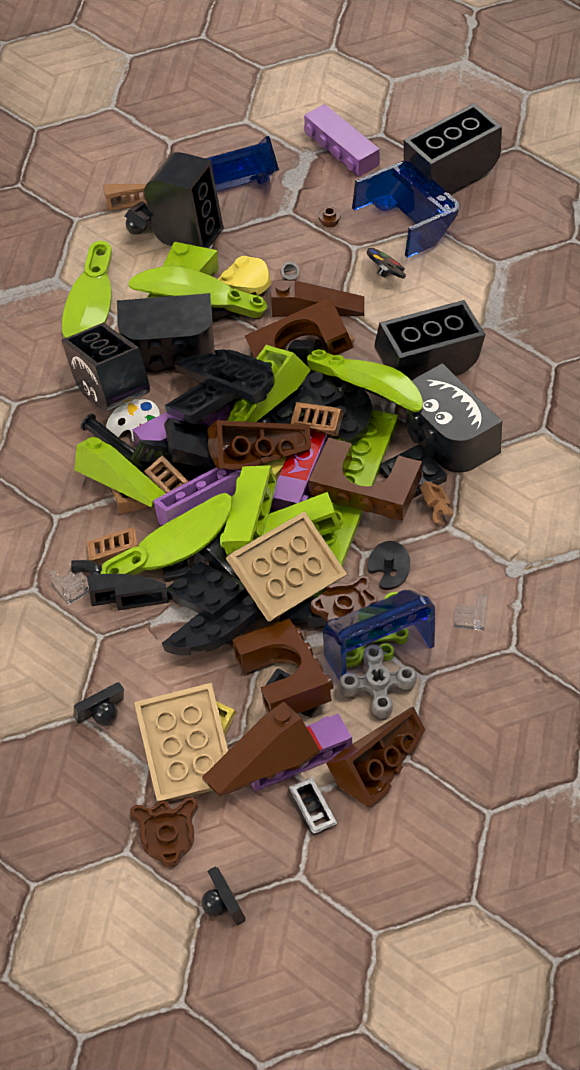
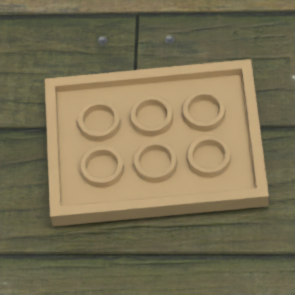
M305 511L226 557L268 622L347 575Z
M212 683L134 702L157 803L163 800L170 802L213 791L202 780V776L228 752V747Z

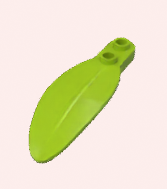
M96 241L90 245L84 272L77 278L70 290L62 317V333L64 338L103 322L105 323L108 318L112 298L111 284L108 277L112 249L111 245L106 241Z
M164 266L152 268L138 273L129 281V287L133 290L166 297L210 293L211 307H224L231 312L252 318L262 317L267 308V304L262 297L232 289L227 284L210 275L185 267Z
M314 350L312 355L307 356L308 368L311 370L336 376L344 381L371 390L411 411L420 412L422 410L423 400L418 388L406 375L397 369L375 362L345 359L343 356L332 355L324 350Z
M227 493L216 495L167 522L149 534L137 547L130 548L106 561L102 565L101 574L137 575L145 570H154L173 565L196 554L206 547L225 525L232 508L231 496Z

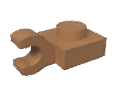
M425 481L419 487L424 495L423 499L429 507L434 508V522L444 525L443 514L450 517L453 516V511L449 508L451 503L442 486Z

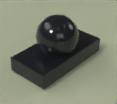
M143 201L130 208L124 216L127 218L125 222L126 229L134 235L142 234L146 227L151 224L148 206Z
M117 682L75 704L73 717L79 724L93 716L94 721L99 725H111L118 716L115 704L124 700V688L120 682Z
M215 866L209 869L207 872L216 889H210L203 894L201 905L204 912L216 917L222 915L228 909L237 926L245 922L246 917L219 868Z

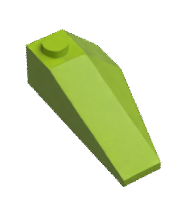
M265 345L256 359L262 360L271 366L275 376V384L266 395L267 398L262 402L254 403L243 398L236 401L227 421L257 422L297 390L305 381L310 369L293 352Z
M90 437L77 444L75 471L150 507L154 506L153 500L166 494L115 448L101 439Z

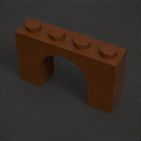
M330 297L245 335L254 358L258 357L265 345L283 350L292 340L306 335H314L323 339L332 355H339L354 348Z
M328 438L308 480L309 496L315 497L328 492L333 503L403 521L422 478V461L398 455L394 467L385 481L374 486H360L350 482L345 477L352 461V443Z
M290 618L232 640L235 658L244 673L274 663H289L298 667V670L291 676L261 687L263 706L267 713L282 702H285L298 714L332 701L330 690L333 689V683L328 674L324 675L320 660L313 657L310 644L304 642L300 628H295Z

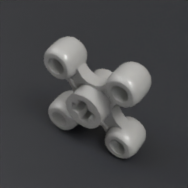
M369 645L363 653V661L369 668L367 673L363 676H356L353 673L342 675L339 680V690L347 697L355 696L360 691H367L370 696L374 697L372 702L373 714L377 718L384 719L389 717L393 710L392 700L387 695L389 689L393 687H400L403 690L412 689L417 682V674L409 666L401 667L396 672H389L386 667L382 666L384 661L382 648L378 645Z

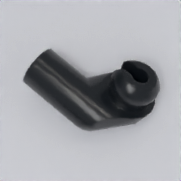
M72 560L71 571L72 573L90 572V575L101 574L102 565L93 560Z

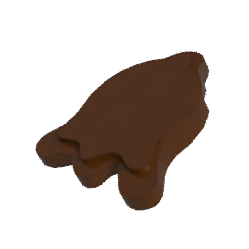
M361 575L355 581L349 583H335L327 586L318 598L312 600L310 606L311 611L315 615L339 627H355L366 624L375 628H382L386 620L382 613L372 608L377 606L379 599L369 591L371 582L365 575Z
M186 798L175 809H171L169 803L164 800L151 808L135 805L130 809L132 819L141 828L140 838L143 849L149 856L160 861L163 866L174 867L178 865L180 859L193 846L194 826L192 818L198 810V801L195 798Z

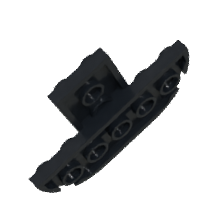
M214 350L215 354L206 353L201 355V353L187 357L174 364L176 371L202 383L165 404L167 414L191 424H197L202 422L209 414L221 410L224 405L232 400L243 398L254 403L262 402L267 398L266 395L275 384L272 368L262 360L234 350Z
M307 358L300 359L308 367ZM311 369L305 381L298 389L267 413L272 418L273 423L291 424L296 402L342 409L344 414L338 436L342 441L352 443V445L367 433L368 425L371 419H373L371 400L365 390L336 376L326 375ZM301 410L300 422H303L306 410ZM315 412L310 413L309 420L313 419ZM328 415L327 422L330 424L332 416Z
M199 562L166 588L168 599L199 614L162 642L164 651L176 655H191L190 651H201L203 649L209 652L233 640L262 617L263 613L240 580Z

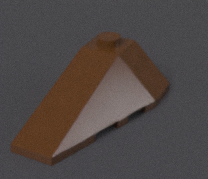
M273 280L271 285L272 317H287L329 297L339 316H364L365 297L297 280Z
M217 420L207 428L209 454L217 469L242 470V467L258 466L311 449L310 425Z
M282 702L264 715L202 776V780L221 797L251 785V782L266 777L268 780L276 777V773L281 771L298 769L318 755L320 750L302 718L285 702Z
M410 707L351 744L326 763L337 786L366 807H371L389 792L392 787L390 785L391 781L402 770L403 761L408 754L412 753L425 728L415 708Z

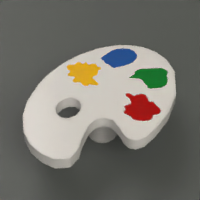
M134 399L114 410L108 418L106 428L118 437L124 431L130 430L132 441L134 442L132 429L160 415L159 409L150 400ZM124 418L126 420L125 424L122 426L118 425V420Z

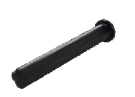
M89 414L84 418L81 423L83 431L88 430L103 442L111 445L145 474L144 471L150 466L132 462L130 458L135 450L98 422L94 414Z

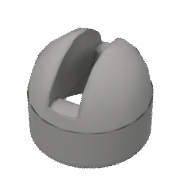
M286 262L280 271L284 280H295L299 275L298 265L294 262ZM293 270L295 271L294 274H290V275H285V274H284V273H286V272H290V271H293Z

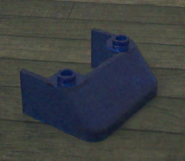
M265 136L256 145L206 158L211 160L217 192L257 181V184L270 181L271 176L279 171L270 136Z
M400 161L355 180L352 203L354 211L373 204L382 211H389L397 207L416 223L408 228L405 256L407 258L437 245L458 216L459 202L409 161Z
M402 590L396 595L340 618L331 619L323 629L324 657L340 680L341 676L347 673V652L412 625L416 626L431 649L435 647V605L428 596L414 590Z

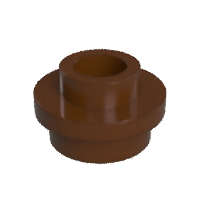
M325 207L319 211L318 218L323 226L334 227L338 224L341 213L335 207Z

